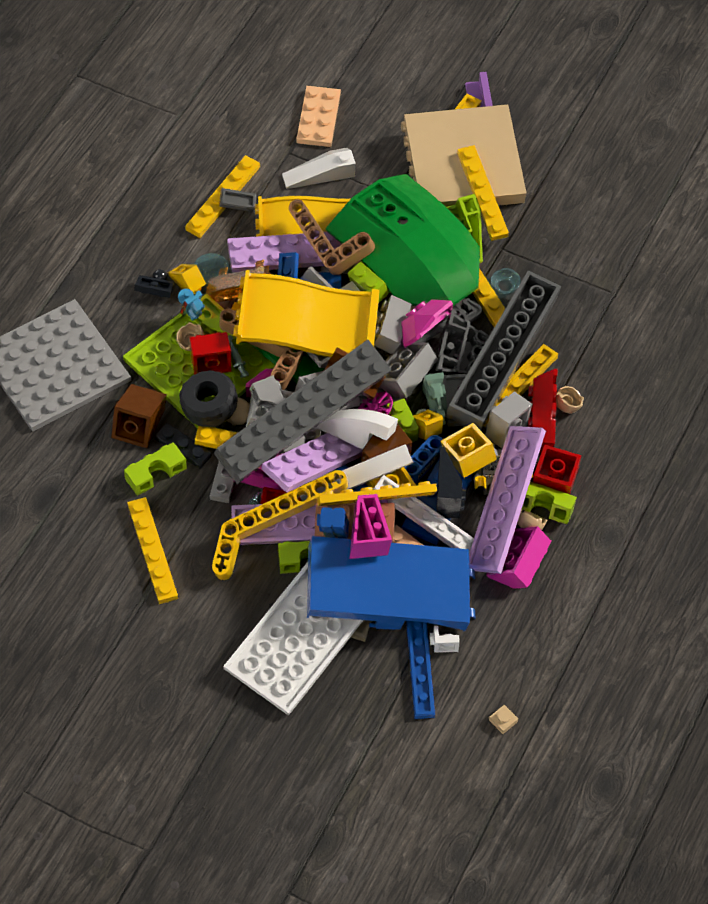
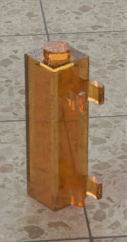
M264 260L257 261L255 269H250L249 273L271 274L269 266H263ZM221 268L219 276L210 278L206 293L217 303L238 299L239 292H243V288H239L241 277H245L246 270L227 274L228 268Z

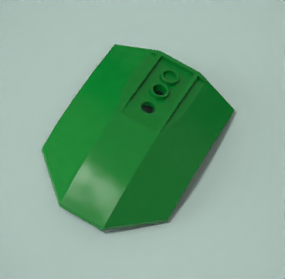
M407 174L377 180L353 196L325 228V231L341 244L360 232L367 233L373 240L375 249L361 261L385 282L387 289L393 296L410 303L411 306H417L422 301L426 304L430 300L451 301L454 306L479 288L480 246L455 215ZM399 219H406L408 222L406 224H399L397 221Z

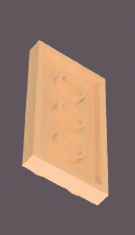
M306 86L297 143L325 147L332 146L341 89Z

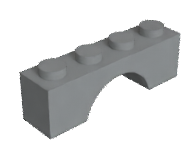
M274 376L252 383L249 389L257 406L272 409L286 399L281 393L279 381L275 380ZM305 436L300 438L298 441H296L294 444L289 446L281 453L288 452L300 445L305 444Z

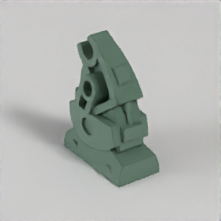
M444 373L425 375L422 391L426 395L427 406H429V410L442 415L443 425H445L447 400L445 387L442 384Z

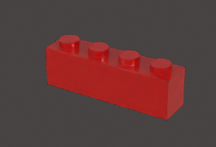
M552 369L533 378V383L528 388V397H532L531 401H529L532 403L527 427L543 428L546 431L539 453H542L544 444L552 447L555 446L556 420L554 419L556 417L555 402L558 369Z

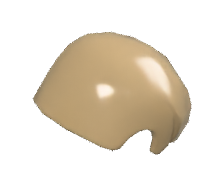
M188 323L179 329L176 340L182 349L191 351L190 337L204 335V331L199 324Z
M565 386L557 391L556 405L561 411L569 414L575 413L583 406L584 397L580 396L575 388Z
M238 398L236 410L226 421L230 422L233 426L245 424L250 404L244 399Z
M524 511L523 513L520 512L517 524L520 528L538 526L542 530L547 519L532 512Z

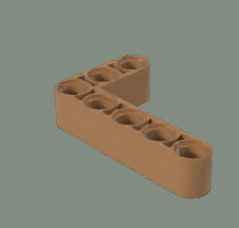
M295 199L289 204L290 213L332 275L341 274L374 251L375 244L365 232L358 233L334 249L303 201Z
M230 308L222 310L219 321L221 330L232 335L234 325H238L239 320H235V310ZM247 342L280 357L271 372V376H274L275 380H282L279 383L281 389L285 390L303 359L304 351L269 343Z

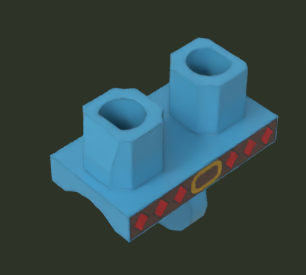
M182 289L178 294V300L183 304L180 313L182 316L188 314L192 321L202 315L201 311L205 308L201 301L203 294L200 291H197L194 296L191 290Z

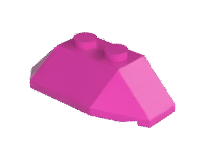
M430 300L425 304L422 301L406 314L407 318L402 321L404 347L406 348L420 339L449 315L453 309V303L447 300Z

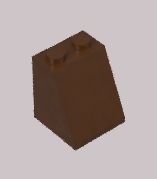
M131 384L114 407L111 438L147 448L165 411L167 394Z
M397 423L395 432L387 440L373 434L363 448L361 460L364 462L405 444L411 456L412 441Z

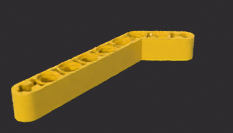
M335 470L223 523L212 564V569L218 579L227 580L232 576L242 539L315 506L319 495H322V493L316 492L319 487H325L324 492L333 491L334 494L341 493L342 490L348 488L346 474L341 470ZM337 479H340V484L336 482ZM302 495L308 496L305 501L298 500ZM285 503L290 504V506H289L288 509H286V510H282V509H281V506H282L283 504H285ZM272 512L269 518H263L264 513ZM248 520L254 521L253 525L249 527L245 526V523ZM232 528L236 529V532L234 534H227L228 530ZM226 547H231V548H232L229 553H227V554H224V553H223V549H224V548H226Z

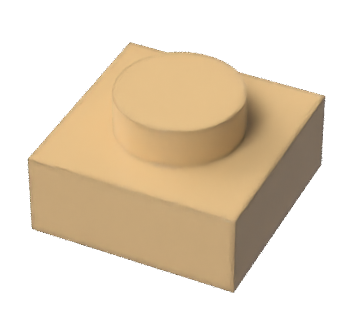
M503 705L489 717V721L504 734L518 722V718Z

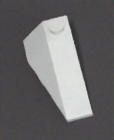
M348 148L328 151L282 173L286 189L355 177V160L352 151Z

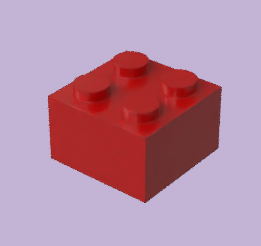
M227 332L190 337L194 375L209 370L221 373L232 372L231 349Z
M544 444L533 476V482L570 494L582 455Z

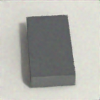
M226 188L220 190V207L255 212V193Z

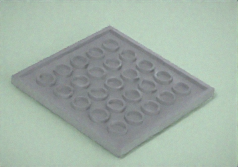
M76 299L0 336V385L32 432L131 381L129 373Z

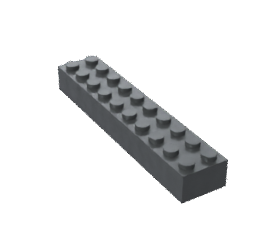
M527 271L449 404L446 418L464 427L474 423L482 431L490 417L489 412L491 408L497 405L556 302L561 289L560 285L531 271Z
M366 340L216 449L214 454L234 481L239 484L261 468L264 462L279 455L386 377L392 369L371 342Z

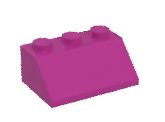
M538 526L515 529L501 574L487 573L486 576L513 589L528 588L544 555L548 551L551 540Z

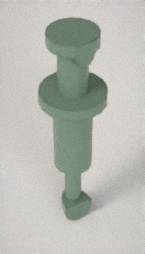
M229 335L231 355L235 362L234 368L239 369L241 373L240 378L243 379L249 376V373L244 368L246 362L242 361L238 349L234 347L231 341L233 337Z

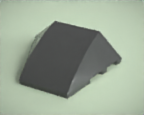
M452 309L440 336L436 352L438 360L434 367L436 371L468 374L489 335L482 330L478 331L470 325V321L467 319L464 321Z

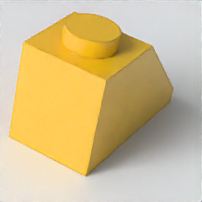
M181 264L168 272L169 277L181 289H189L193 294L201 291V287L206 284L197 265Z
M429 409L413 415L419 427V438L427 440L430 436L442 433V415Z

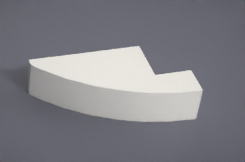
M348 409L336 412L316 428L363 449L373 434L387 440L395 432L398 419L376 411Z

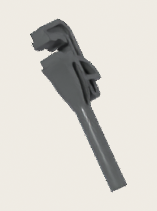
M468 298L462 301L464 310L461 309L459 304L453 308L457 312V316L464 321L467 319L470 321V324L478 319L482 313L481 306ZM448 316L415 342L425 343L443 331Z

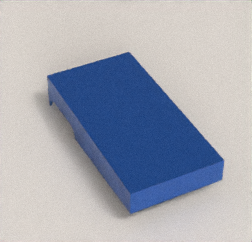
M312 536L308 546L307 618L309 616L376 621L375 624L369 623V627L398 630L401 629L404 621H416L463 631L467 629L470 617L475 619V609L470 608L469 577L475 579V570L469 568V549L391 543L389 553L386 556L349 559L351 539Z

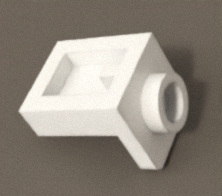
M434 626L433 633H430V645H434V652H458L459 635L445 634L439 636L438 626Z

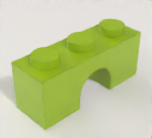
M173 442L161 447L160 450L153 454L146 455L139 462L130 464L124 469L125 480L138 496L154 487L152 472L163 470L171 478L187 469L186 458Z
M530 481L522 510L531 512L533 507L541 506L550 511L549 519L568 524L577 497Z
M285 541L278 543L280 574L300 572V562L304 558H308L310 541Z

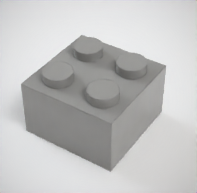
M513 392L510 396H505L498 406L491 408L489 421L486 424L485 436L503 449L510 426H527L532 403L516 392Z

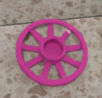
M386 391L376 393L371 404L369 403L371 399H363V403L358 409L380 413L385 412L388 415L393 406V399ZM390 403L388 409L382 407L383 405Z

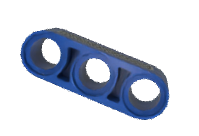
M438 435L430 436L411 456L413 463L405 466L407 472H414L413 474L409 473L415 484L432 468L440 457V447H442L440 441L443 439Z

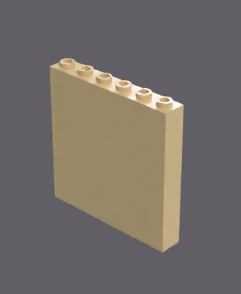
M508 105L404 114L401 130L405 132L404 146L408 147L406 158L407 162L411 164L409 166L410 177L413 176L414 181L430 192L445 207L455 205L460 197L473 194L457 154L458 149L473 145L476 147L497 204L525 203L526 189Z

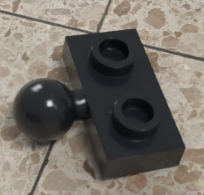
M158 269L153 272L152 277L139 275L134 291L170 298L175 288V282L166 280V272Z

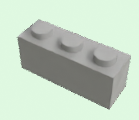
M393 295L390 296L388 301L384 300L380 308L383 312L379 315L376 322L379 325L375 330L374 346L391 354L396 351L403 336L402 321L407 318L406 314L411 308L410 303Z

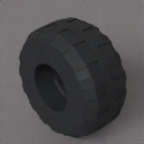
M209 370L191 376L183 384L179 394L181 408L185 416L193 424L202 427H213L224 423L237 408L238 396L231 379L221 372ZM216 396L213 400L202 402L205 397Z

